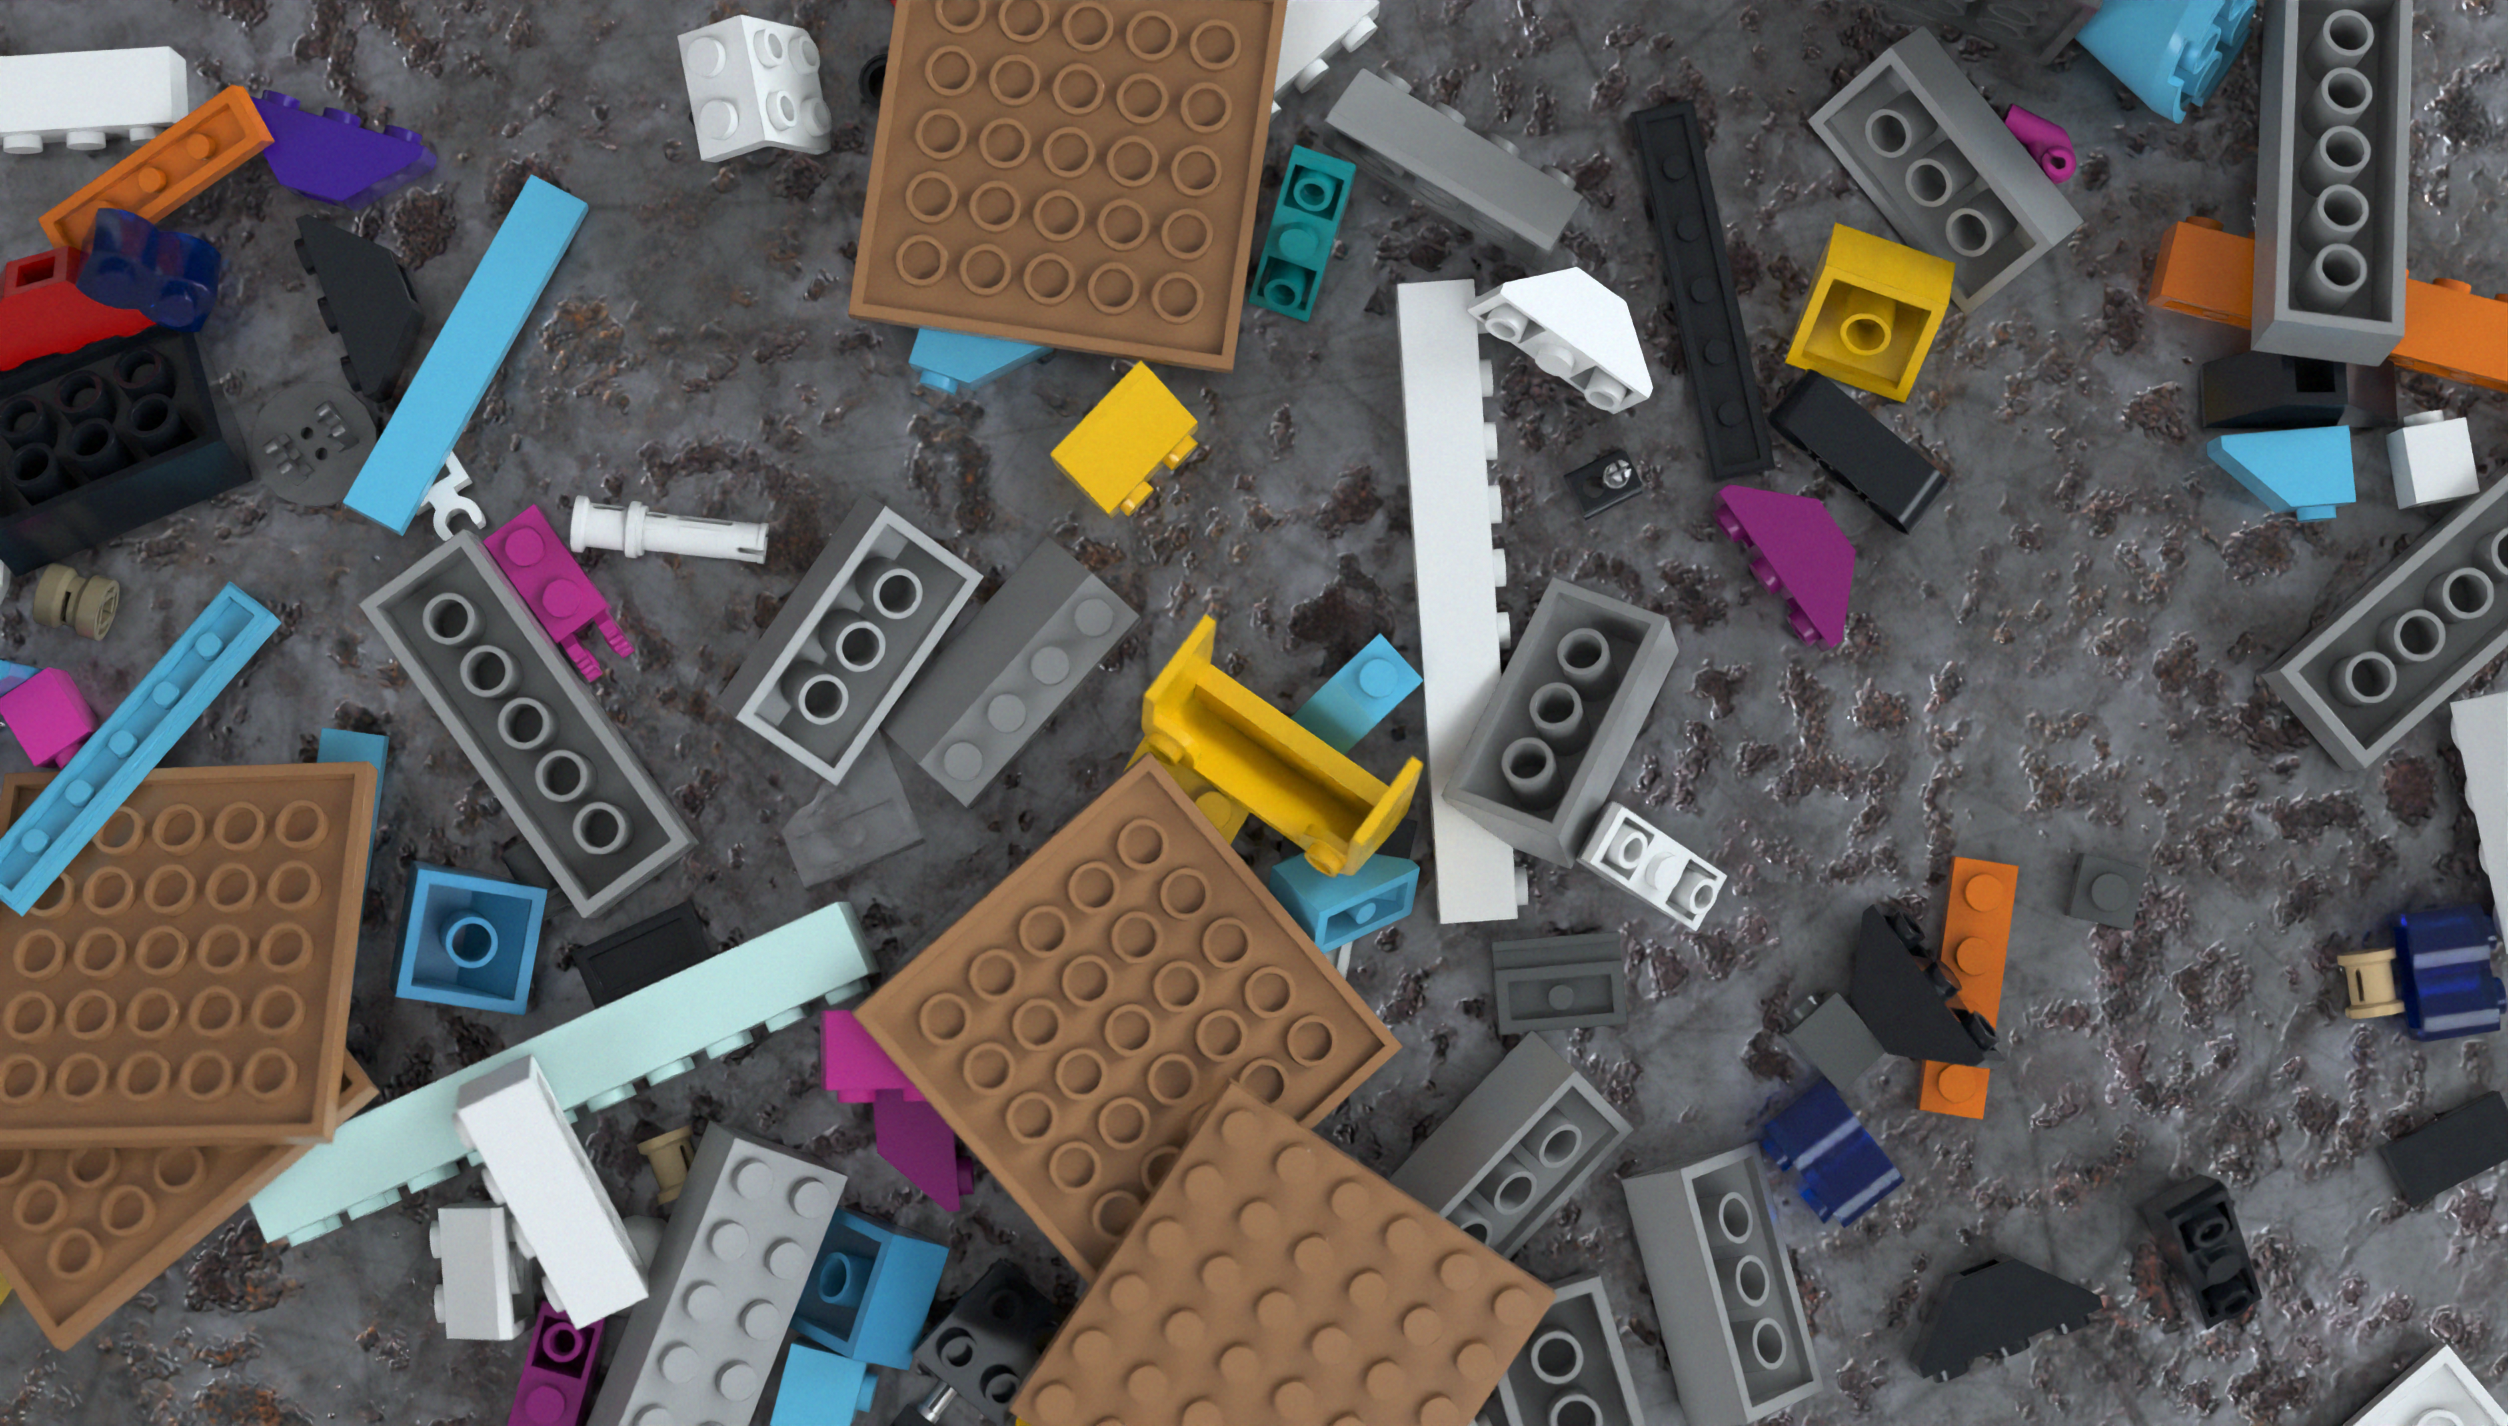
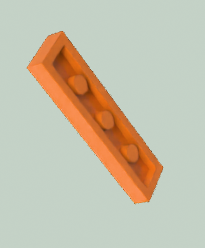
M230 85L38 218V221L54 249L69 245L104 259L275 141L245 87Z
M1954 856L1951 857L1937 959L1946 964L1959 980L1962 990L1957 995L1971 1013L1974 1011L1979 1012L1996 1031L2019 866ZM1922 1059L1915 1109L1983 1120L1990 1069Z

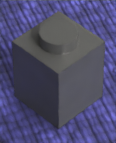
M1812 990L1786 1013V1017L1792 1023L1781 1034L1833 1091L1841 1093L1886 1053L1869 1027L1836 991L1828 990L1820 997L1815 990Z

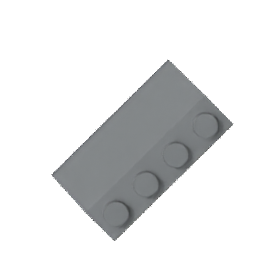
M1924 25L1890 46L1807 120L1910 248L1956 263L1950 297L1966 317L2084 223L2083 219Z
M1362 68L1326 117L1323 146L1534 269L1541 271L1583 198L1581 194L1573 190L1576 182L1552 166L1543 165L1539 171L1518 158L1521 150L1497 134L1488 133L1484 139L1465 128L1466 118L1450 106L1434 101L1431 107L1410 96L1411 86L1395 74L1379 69L1377 74L1374 75Z
M863 492L717 699V702L740 722L837 786L984 576L891 509Z
M1047 536L892 706L879 726L965 807L972 809L1142 620L1131 607L1091 571Z
M1552 577L1442 793L1444 801L1511 847L1571 870L1679 652L1668 617Z
M1531 1030L1480 1085L1463 1099L1456 1110L1433 1134L1418 1146L1409 1159L1387 1181L1509 1260L1634 1129L1567 1061Z
M1758 1141L1661 1165L1621 1180L1686 1425L1737 1426L1749 1424L1824 1390Z

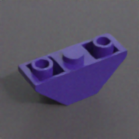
M264 90L261 99L250 96L275 141L262 150L278 182L296 196L357 212L434 170L437 157L424 145H420L423 136L418 133L387 124L383 134L360 127L362 121L360 117L329 107L324 108L322 116L299 110L301 101L275 91Z

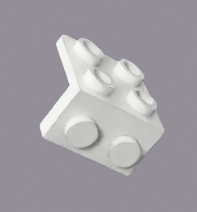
M738 15L677 36L702 161L716 163L767 146L811 154H821L831 149L830 131L832 128V118L829 108L823 100L818 76L820 66L819 52L805 29L746 15Z

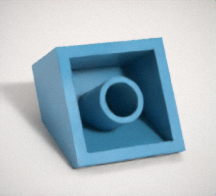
M411 860L388 983L395 997L525 1016L548 889L477 870Z
M837 1204L788 1327L850 1359L909 1370L913 1359L911 1351L917 1346L921 1338L922 1329L938 1282L942 1276L950 1247L909 1228Z

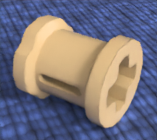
M2395 947L2370 948L2336 955L2338 965L2345 967L2351 1005L2345 1008L2346 1018H2372L2405 1011L2404 1001L2396 999L2390 962L2396 958Z
M691 1125L665 1133L637 1145L639 1153L648 1156L660 1192L655 1196L658 1205L678 1199L695 1157L689 1140L694 1134Z

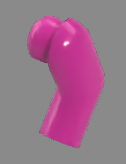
M2011 103L2001 119L2017 140L2026 146L2030 156L2053 184L2063 183L2070 179L2075 172L2076 156L2066 130Z

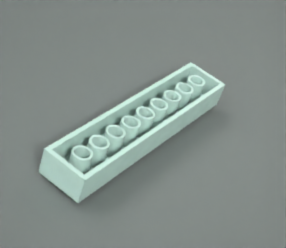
M835 902L344 1122L335 1129L333 1144H317L250 1199V1206L267 1243L285 1237L288 1238L291 1247L306 1241L309 1242L343 1227L339 1214L348 1211L351 1221L364 1215L367 1216L401 1201L402 1198L397 1188L407 1184L412 1194L461 1174L456 1163L457 1161L467 1157L471 1167L484 1162L477 1147L471 1150L465 1148L453 1124L452 1114L457 1112L459 1086L532 1053L568 1122L573 1124L578 1121L574 1109L587 1104L590 1113L600 1109L603 1110L637 1095L632 1083L647 1077L651 1087L680 1076L696 1068L691 1057L706 1050L710 1060L724 1056L753 1043L754 1040L750 1030L766 1023L769 1032L772 1033L813 1016L808 1004L826 997L829 1006L865 993L871 990L867 978L881 972L851 903Z

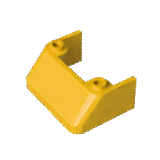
M1205 614L1144 694L1141 728L1148 737L1144 742L1145 747L1157 759L1169 766L1174 767L1179 762L1306 850L1304 853L1305 859L1321 873L1332 878H1336L1339 872L1344 875L1353 876L1393 833L1408 812L1423 763L1412 756L1390 787L1213 666L1211 664L1216 621Z

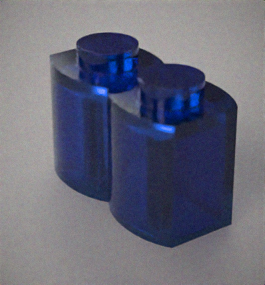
M98 208L82 241L76 287L86 296L101 304L119 309H139L147 318L166 328L182 332H200L217 299L221 254L213 246L197 237L180 232H160L152 223L134 213L114 208Z
M2461 902L2391 913L2392 945L2396 951L2395 960L2400 974L2401 1000L2404 1001L2405 1007L2403 1013L2410 1040L2430 1042L2500 1031V1015H2504L2507 1011V995L2503 982L2499 977H2493L2490 968V952L2496 950L2497 933L2492 917L2488 913L2483 914L2480 903Z
M1819 1077L1760 1124L1768 1134V1137L1760 1145L1783 1174L1792 1167L1799 1173L1809 1186L1800 1193V1196L1823 1224L1834 1218L1845 1229L1905 1181L1893 1163L1867 1133L1825 1078Z

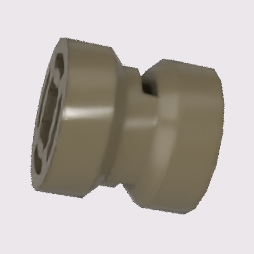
M52 563L47 567L38 584L33 602V620L36 624L54 629L62 625L73 627L79 636L100 641L107 634L116 614L120 593L119 583L114 579L100 575L87 579L79 576L72 567Z

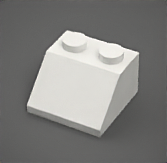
M494 1200L454 1203L438 1208L439 1219L432 1220L430 1224V1247L433 1258H441L443 1284L435 1286L434 1309L437 1322L446 1323L447 1338L509 1340L533 1328L536 1325L532 1261L525 1257L516 1241L512 1224L517 1222L507 1202L500 1205Z

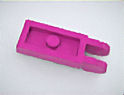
M531 505L482 541L555 643L563 645L565 651L590 682L603 673L599 668L600 663L589 649H586L576 634L595 621L604 635V640L614 653L619 654L624 659L635 651L627 636L609 613L612 607L537 505Z

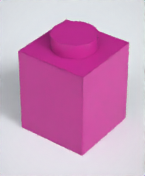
M47 667L0 697V713L35 767L51 769L59 767L62 770L101 726V723L66 670Z

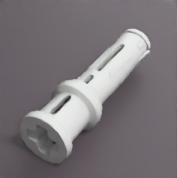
M577 495L572 514L570 545L572 552L583 553L586 547L624 551L627 558L643 556L646 550L735 559L764 564L768 545V537L766 535H768L769 526L768 523H745L649 512V507L638 501H631L628 507L590 503L588 496Z

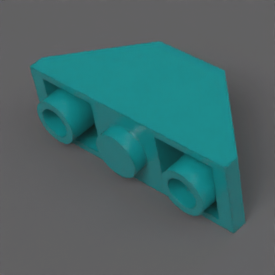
M1294 145L1248 303L1305 322L1309 321L1354 185L1357 165Z

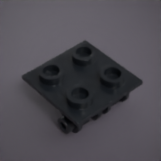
M999 1258L995 1263L992 1262L988 1267L989 1270L969 1291H965L961 1295L960 1301L948 1309L949 1312L929 1333H925L922 1341L911 1351L913 1356L997 1426H1003L1013 1415L1009 1411V1402L1068 1317V1315L1024 1279V1273L1008 1258L1004 1260Z

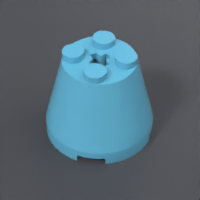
M2103 0L2100 10L2074 38L2152 111L2174 123L2181 124L2187 113L2183 109L2190 102L2202 108L2238 58L2253 31L2248 26L2254 16L2257 0Z

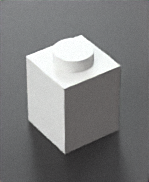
M2442 410L2413 414L2403 417L2405 428L2385 435L2399 510L2459 500L2480 493L2466 417L2444 421Z

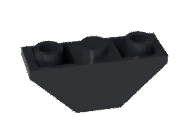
M308 214L296 218L295 220L302 238L294 240L295 249L306 273L309 276L317 273L325 296L317 299L318 307L330 333L340 332L348 355L341 357L340 361L350 387L355 393L363 391L367 398L378 404L390 400L426 319L404 260L386 247Z
M2249 351L2203 363L2200 367L2203 428H2300L2349 425V427H2395L2398 424L2394 362L2387 359L2377 367Z
M1874 904L1868 907L1862 915L1851 1004L1887 1054L1988 1069H1997L2006 1062L1995 1047L2000 1042L1997 1032L1983 1015L1977 1011L1971 1013L1957 995L1962 990V986L1950 968L1942 961L1937 959L1933 962L1920 944L1925 939V936L1917 922L1903 909L1896 911L1895 908Z
M2198 1174L2143 1205L2156 1244L2207 1330L2224 1320L2239 1317L2252 1304L2263 1299L2228 1190L2221 1180Z
M2002 1253L1943 1277L1908 1360L1913 1372L1923 1379L1932 1376L1935 1383L1945 1382L1969 1372L1971 1367L1968 1361L1992 1352L1994 1359H2002L2028 1349L2031 1346L2028 1338L2052 1329L2054 1336H2059L2079 1330L2091 1323L2088 1314L2103 1309L2104 1306L2099 1295Z

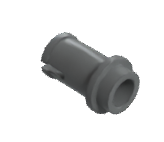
M527 839L511 847L501 855L500 859L503 864H506L515 880L548 889L542 922L557 916L573 904Z

